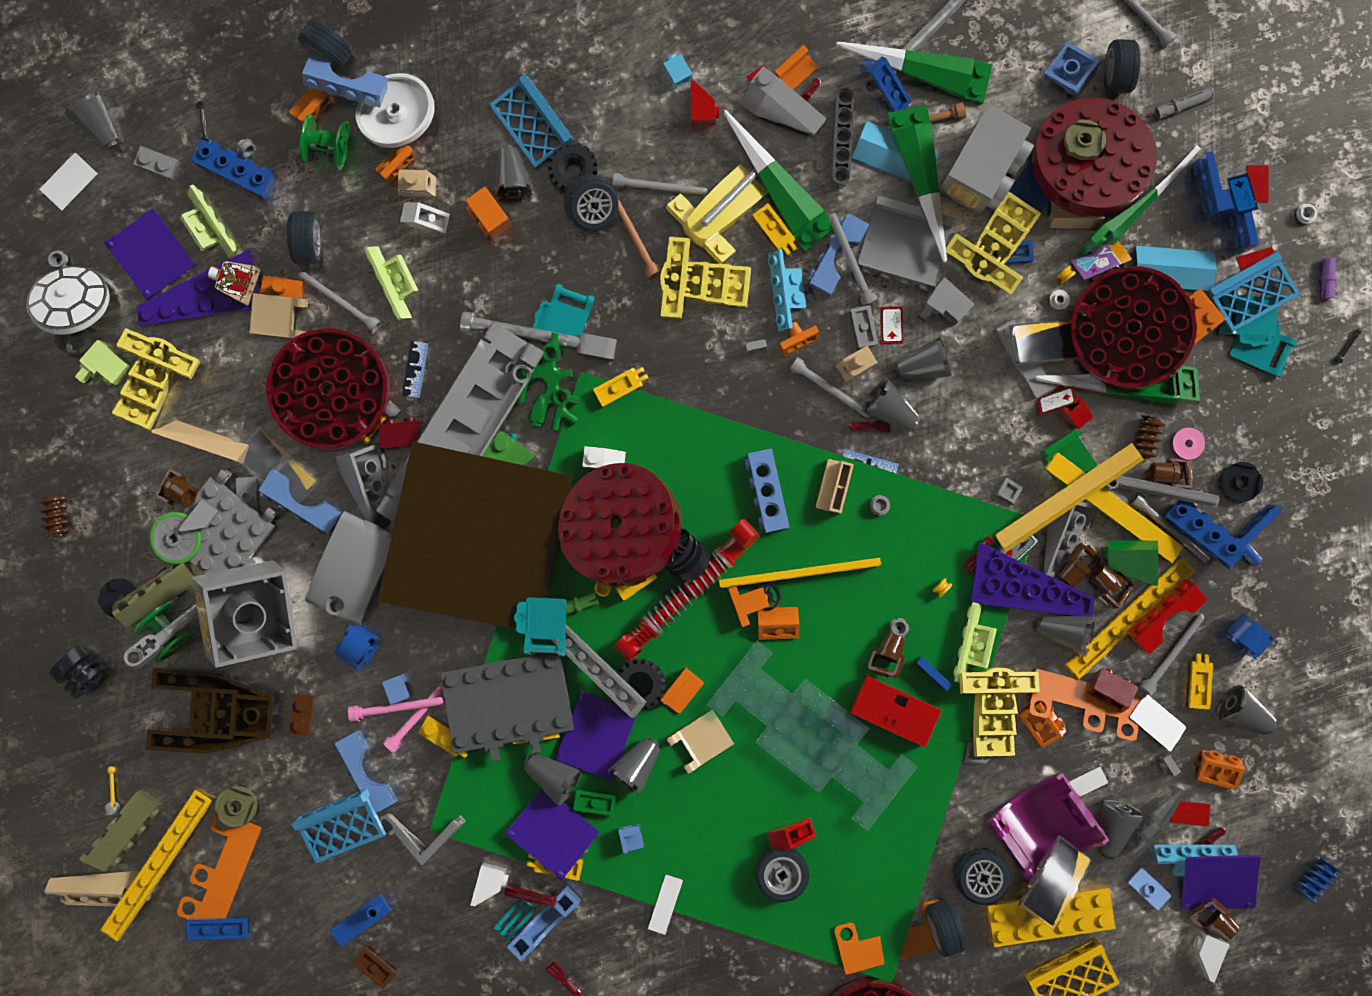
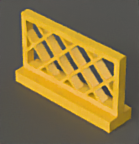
M1096 937L1024 974L1035 996H1051L1054 987L1063 990L1061 996H1065L1067 991L1075 993V996H1097L1120 984L1102 944ZM1101 955L1103 959L1101 966L1091 965L1093 958ZM1079 965L1085 967L1082 977L1073 974L1075 968ZM1089 969L1099 971L1095 981L1087 979ZM1103 972L1110 974L1113 979L1106 984L1100 982ZM1060 975L1067 976L1064 986L1055 984L1057 977ZM1071 978L1081 980L1078 990L1068 988ZM1085 982L1094 984L1092 991L1088 993L1082 992ZM1043 984L1049 986L1046 995L1039 994L1036 988Z

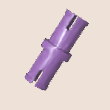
M1322 258L1323 270L1322 276H1320V281H1322V299L1335 298V281L1337 280V276H1335L1336 258Z

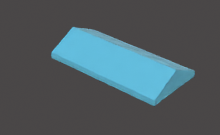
M867 121L852 159L912 183L891 131ZM935 149L936 161L940 150Z
M1135 246L1134 266L1148 267L1161 271L1177 281L1183 290L1196 291L1201 288L1202 291L1207 292L1214 287L1217 271L1215 252Z

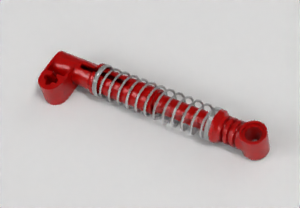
M742 519L730 531L732 537L721 547H716V549L711 551L712 556L703 574L691 582H683L681 585L677 584L678 592L671 590L673 596L665 595L666 603L661 600L659 601L662 606L660 609L654 606L656 611L654 614L648 611L650 617L644 615L640 619L639 628L635 627L636 631L632 630V635L626 634L615 644L614 648L627 662L632 661L642 651L643 648L641 646H645V642L649 643V638H658L663 633L662 625L669 628L667 621L675 622L672 616L675 614L680 617L679 609L686 611L684 607L686 603L692 606L690 599L698 600L697 596L699 594L703 595L705 589L709 590V585L711 583L715 584L714 580L716 578L721 579L720 574L727 573L726 569H731L735 565V560L760 538L759 533L745 519Z

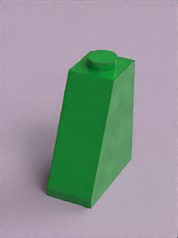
M1108 540V548H1104V560H1108V568L1153 586H1158V541Z

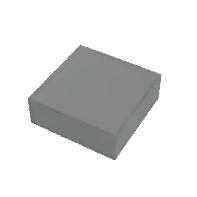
M937 286L926 302V305L943 315L954 297Z
M762 339L746 343V353L765 350L767 348L766 340Z
M1004 478L996 496L1014 505L1023 487L1008 478Z

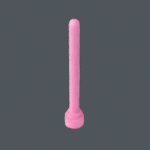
M442 682L427 699L442 695ZM430 707L418 708L395 735L388 736L382 743L391 752L395 753L400 747V740Z
M443 697L364 709L358 706L348 707V717L351 723L359 722L360 719L366 716L443 705L445 699Z

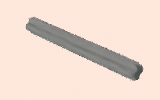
M1125 476L1118 477L1119 488L1211 507H1217L1219 503L1218 495Z

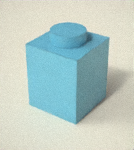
M675 54L671 55L663 63L664 70L675 89L692 80V72L681 54L677 56Z

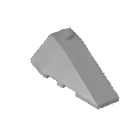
M764 66L750 82L740 102L742 107L756 117H763L772 120L774 123H781L811 135H815L827 120Z
M380 442L336 456L341 476L365 519L381 528L389 525L390 519L376 511L386 495L385 487H388L384 469L387 468L383 449L380 447Z
M1084 500L1049 523L1043 573L1052 577H1059L1058 574L1067 562L1070 552L1075 545L1081 543L1080 537L1085 529L1089 530L1093 524L1098 508Z

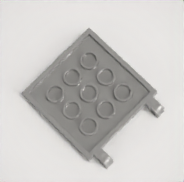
M227 469L221 470L216 478L210 477L198 492L195 502L183 512V514L189 516L200 500H203L219 512L207 529L200 530L201 545L197 554L190 560L191 563L205 574L243 567L241 563L255 554L275 526L271 521L279 513L274 507H269L262 516L224 486L232 476V473ZM174 535L173 538L176 542L178 541L176 535Z

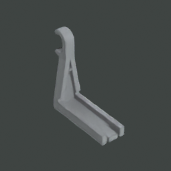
M385 813L379 817L381 823L386 819L393 826V829L389 831V835L395 833L421 865L428 862L466 821L460 815L426 849V845L406 829L392 814Z

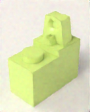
M96 340L79 360L81 362L79 366L81 370L75 377L82 383H86L90 377L95 378L99 375L106 384L110 385L112 383L118 386L128 375L132 366L104 342Z

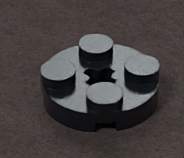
M1238 462L1229 465L1221 477L1222 492L1225 496L1236 502L1250 501L1262 491L1263 477L1257 470V467L1251 463ZM1241 476L1244 477V481H1247V484L1243 485L1242 488L1237 483Z
M112 579L102 587L98 604L106 615L115 618L112 614V606L116 603V595L122 593L123 597L136 590L138 586L128 579Z

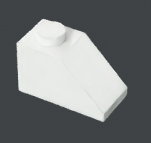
M419 202L404 203L400 222L415 228L446 233L450 214Z
M585 446L583 468L597 469L608 464L625 463L626 452Z
M487 863L481 865L471 906H476L497 894L502 889V886L506 887L509 875H506V868Z
M1201 931L1200 936L1198 935L1195 938L1194 952L1205 978L1215 983L1229 944Z

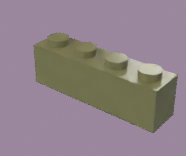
M181 562L179 565H173L114 603L112 614L126 628L129 626L135 627L143 620L144 616L150 614L164 603L174 602L178 598V594L183 591L187 593L194 588L192 577L195 576L185 563Z
M144 790L137 791L119 812L121 817L119 819L115 818L106 827V835L102 834L91 845L94 849L88 854H83L79 860L104 872L111 868L114 870L122 861L120 859L122 854L129 852L134 846L133 840L136 836L140 837L145 832L147 822L149 820L153 821L159 814L158 808L162 804Z

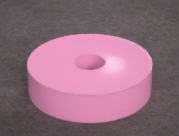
M1183 428L1173 435L1171 448L1178 458L1191 460L1202 454L1205 448V440L1198 430ZM1186 440L1190 441V447H1186Z

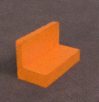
M803 45L774 71V75L794 90L818 68V65L808 56L809 50Z
M309 88L289 112L303 124L308 114H312L316 118L333 97L325 91Z
M778 607L772 610H758L759 640L799 638L798 608Z
M685 668L663 695L661 701L680 714L704 682Z

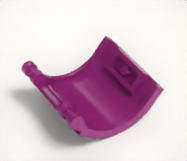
M1062 772L1049 776L1023 790L999 808L986 821L987 825L995 831L994 835L996 838L1004 842L1023 870L1021 873L1024 878H1028L1032 889L1045 870L1060 839L1080 853L1103 846L1110 841Z

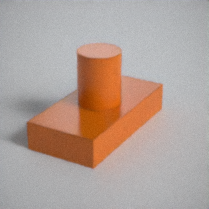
M263 275L260 294L301 298L304 282Z
M793 322V328L788 329L791 338L780 343L781 351L784 356H787L819 340L820 333L816 325L802 332L797 322Z

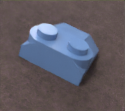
M1066 42L1064 48L1043 74L1064 87L1068 94L1078 95L1095 76L1100 66V60Z

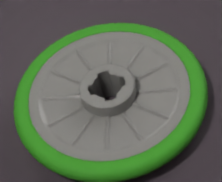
M180 512L166 513L153 524L150 531V545L160 560L168 564L179 565L181 562L186 563L190 561L199 551L201 545L200 530L197 529L183 533L178 530L188 518V515ZM174 535H176L178 541L176 542L173 538Z

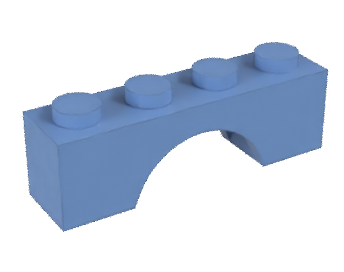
M311 54L302 72L304 86L310 89L325 91L331 95L342 96L351 101H359L368 106L380 108L388 89L387 77L367 72L357 79H344L332 71L329 60Z
M849 213L846 218L842 217L839 221L849 245L858 246L869 224ZM832 234L827 243L830 246L827 253L823 251L817 261L821 263L817 270L813 269L808 277L811 281L809 286L828 297L831 296L841 277L835 269L834 256L842 247L837 236Z
M272 468L259 488L260 496L268 501L275 500L279 503L278 507L286 512L291 510L301 522L306 523L308 521L313 524L312 528L321 534L326 532L328 534L342 511L326 501L315 506H303L297 503L289 491L290 479Z
M360 730L335 743V752L340 759L343 758L346 764L344 766L345 771L356 782L354 783L356 791L368 789L370 793L368 799L376 813L397 802L388 783H375L365 775L362 768V760L369 746Z
M567 885L555 896L557 901L554 908L545 906L508 943L507 948L520 961L580 903L581 899Z

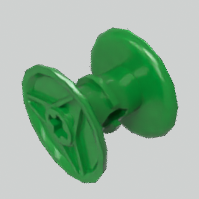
M308 114L304 120L300 135L299 157L301 163L304 164L309 161L313 150L320 151L322 155L331 153L334 154V165L340 171L345 164L349 149V122H342L337 134L329 133L327 130L318 131L316 130L314 116Z
M167 602L151 612L135 626L131 633L138 635L149 629L153 635H156L170 624L165 616L173 609L174 602ZM191 629L181 635L177 633L162 645L164 648L156 656L155 662H162L180 650L196 635L197 630Z

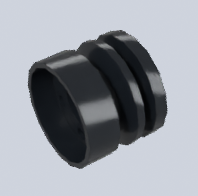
M681 528L678 545L673 550L668 559L669 562L664 567L679 581L684 583L691 582L704 573L709 564L710 554L686 529Z
M78 645L68 651L49 672V675L58 684L68 681L64 690L66 692L71 691L70 696L73 699H77L90 691L106 672V668L103 665L98 666L99 661L97 659L87 663L91 653L83 645Z

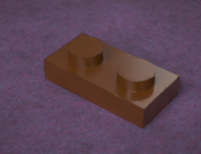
M293 695L288 734L310 736L315 696Z
M367 946L352 962L355 967L382 989L385 988L397 973Z

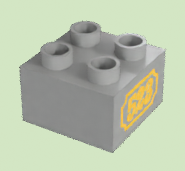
M988 104L939 189L940 195L977 216L982 213L986 206L995 211L1000 202H1003L1014 183V180L1006 176V173L1015 176L1034 147L1033 144L1025 140L1031 127Z
M272 560L192 577L204 654L215 668L297 649L286 570Z

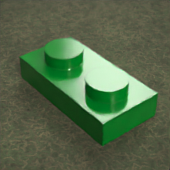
M576 789L573 810L614 816L617 795Z

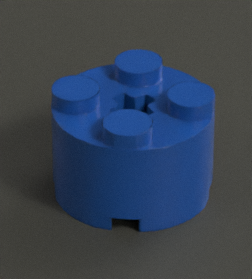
M1244 613L1235 620L1225 635L1232 643L1238 646L1242 645L1241 650L1253 659L1259 658L1275 640L1269 632L1254 620L1250 621Z
M358 624L356 626L350 625L344 633L345 638L333 650L338 660L357 672L362 670L360 666L363 663L367 665L378 649L376 641H380V637Z

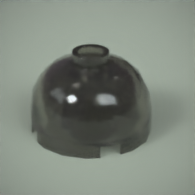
M87 327L71 334H54V341L61 351L67 353V356L77 358L80 354H85L95 343L96 330L92 327Z

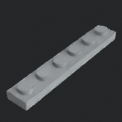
M566 625V655L631 718H635L646 704V701ZM550 639L558 646L559 640Z

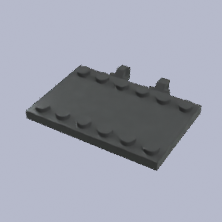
M541 653L440 673L454 754L485 748V752H490L493 762L500 761L499 748L504 747V744L525 740L526 743L530 742L533 750L532 754L541 753L540 742L544 741V736L575 730L562 656H558V654Z

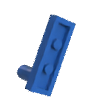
M881 56L876 62L868 58L862 60L861 69L870 73L892 112L903 110L912 102L887 58Z
M1268 504L1235 536L1246 543L1247 551L1243 556L1252 567L1257 566L1262 561V558L1249 543L1282 512L1276 505Z
M379 894L333 927L330 933L340 947H342L391 912L392 909L382 895Z

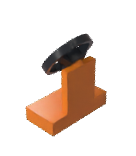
M763 582L755 590L739 595L736 586L728 589L741 627L750 624L747 614L761 609H775L781 601L778 587L771 582ZM770 586L775 590L777 594V602L773 600V595L770 592Z

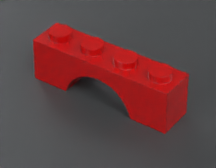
M1184 578L1176 584L1174 589L1164 595L1153 608L1149 609L1138 622H1135L1126 633L1140 650L1149 655L1164 641L1162 635L1163 627L1166 620L1172 614L1179 611H1188L1194 614L1208 600L1195 583Z

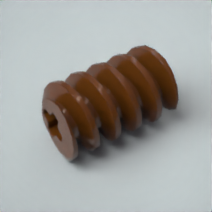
M1141 415L1144 420L1140 421L1139 425L1143 428L1137 429V433L1141 436L1135 437V441L1138 444L1133 445L1143 459L1149 460L1152 457H1157L1152 450H1159V447L1154 443L1161 442V439L1156 436L1164 433L1159 427H1165L1166 424L1157 418Z
M42 497L44 500L40 501L39 505L45 506V508L41 509L40 513L46 514V516L41 517L40 520L47 523L41 526V529L47 530V532L42 534V537H64L65 535L62 533L68 531V528L62 527V525L68 522L61 519V517L67 515V512L60 510L66 507V504H62L60 501L66 499V497Z

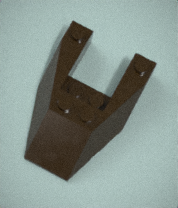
M165 667L153 668L151 689L192 691L189 730L148 729L146 750L209 754L271 738L274 696L216 672Z

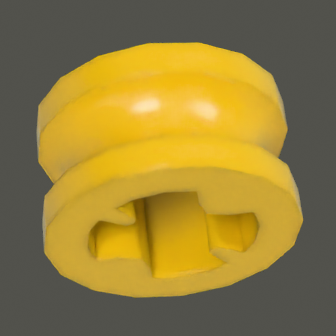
M1069 265L1056 278L1061 279V284H1063L1076 272L1071 271V266Z
M946 578L942 579L932 590L934 593H938L939 598L952 586L951 583L948 584L946 582Z

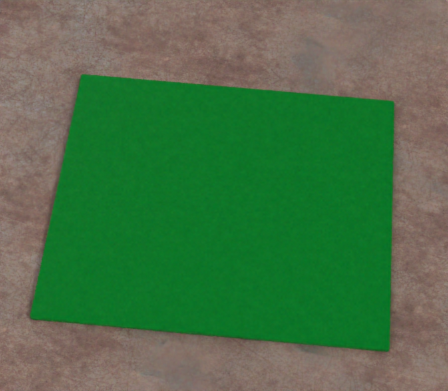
M584 372L580 373L573 395L580 397L579 404L570 403L568 411L576 416L578 420L573 425L564 419L548 468L549 471L573 476L570 491L581 478L595 470L583 468L585 446L626 452L625 463L646 468L671 489L680 507L681 528L686 529L709 551L710 557L712 556L711 551L716 549V547H721L732 537L730 531L742 519H745L759 533L760 538L735 560V565L731 569H726L727 573L720 574L721 579L716 578L714 580L715 584L711 583L709 585V590L705 589L703 595L699 594L697 596L698 600L691 598L692 606L686 603L684 605L686 611L679 609L680 617L674 614L672 617L675 622L667 621L669 628L662 625L663 633L658 638H649L650 642H645L646 645L641 646L643 648L642 651L634 658L652 661L660 667L666 680L664 694L685 668L700 678L704 684L680 714L661 700L652 708L645 709L637 714L621 757L643 738H653L659 743L658 747L660 748L652 771L639 796L636 794V790L632 793L615 780L616 775L613 776L611 781L577 768L582 772L581 778L576 788L573 786L570 792L572 794L564 802L572 810L574 808L576 789L617 795L614 816L575 811L600 831L599 835L588 847V852L583 853L580 857L584 861L579 881L656 906L665 875H669L683 880L673 909L674 912L843 967L835 928L846 923H853L856 927L859 941L880 936L884 965L858 972L892 982L973 728L975 694H960V683L955 682V677L953 676L955 666L959 662L958 651L964 641L963 629L967 626L969 619L967 618L968 608L973 603L970 600L974 572L971 575L962 569V566L970 556L977 553L975 550L978 549L979 542L982 543L987 536H992L994 539L993 544L989 547L997 550L1001 544L996 534L1023 517L1024 514L637 389L602 407L593 389L609 380ZM772 448L789 528L765 533L764 529L760 530L758 518H761L760 509L756 510L753 498H757L756 491L751 490L749 479L752 478L751 470L747 471L745 459H748V453ZM828 459L854 464L841 514L815 508ZM760 466L756 469L759 477L767 476L768 471L765 467ZM763 486L761 494L764 497H769L772 494V489L769 486ZM883 495L888 498L890 509L886 514L876 515L871 511L870 502L875 496ZM771 505L767 506L765 509L766 515L769 517L775 516L776 508ZM558 540L546 598L570 601L574 600L576 596L580 598L594 593L597 582L578 572L569 563ZM1028 551L1018 561L1024 563ZM874 558H880L881 565L876 567L768 581L775 584L781 594V601L776 608H798L799 638L759 640L758 611L747 614L750 624L741 627L728 591L732 587L721 588L719 586V580ZM665 567L658 573H655L657 578L625 601L615 587H611V592L607 596H599L597 594L599 605L584 608L579 613L575 611L566 614V625L616 673L627 661L614 648L615 644L626 634L632 635L631 631L635 632L634 628H639L640 619L644 615L650 617L648 611L654 614L656 612L654 606L660 609L662 606L659 601L661 600L666 603L665 595L672 597L671 590L678 592L677 584L681 585L683 583L676 579ZM946 578V582L948 584L951 583L952 586L939 598L938 593H934L932 590L942 579ZM761 583L739 585L736 587L739 595L755 590ZM770 586V592L773 595V600L777 602V594L775 590ZM981 604L982 608L978 625L997 629L988 668H991L1010 607ZM903 618L906 620V624L909 625V631L903 637L905 644L902 656L905 657L900 674L897 678L876 675L875 672L868 668L873 650L875 648L878 649L886 633H890V622L894 619ZM497 625L484 664L531 656L524 654L525 634L518 633L513 628ZM532 638V644L556 645L550 639ZM566 654L562 656L572 715L581 691H586L615 703ZM877 657L874 667H881L894 672L896 664ZM919 657H923L952 686L948 691L944 690L914 662ZM968 664L967 672H980L986 668ZM635 673L629 679L628 684L640 696L647 695L652 689V680L646 673ZM865 675L942 710L926 747L849 712ZM897 694L894 703L904 706L907 698ZM713 710L734 744L688 774L683 766L693 759L681 740L670 746L666 738ZM559 733V738L546 739L540 742L541 753L537 754L557 761L555 757L565 733ZM530 742L504 744V747L499 748L501 760L495 762L492 761L490 752H485V748L466 751L468 753L466 758L461 755L454 756L430 831L440 835L453 820H456L461 815L466 821L453 834L451 839L527 863V861L535 862L536 859L529 858L528 852L505 835L506 831L541 790L539 785L524 770L525 765L523 764L525 759L529 755H533ZM811 818L816 837L793 848L804 857L809 868V882L806 889L798 898L789 902H776L769 899L760 891L755 878V867L758 859L765 851L772 848L767 833L780 826ZM639 823L644 847L628 851L627 854H624L618 830L620 827ZM783 870L778 873L780 877L786 874ZM846 927L840 931V937L844 941L850 940L853 936L850 928Z

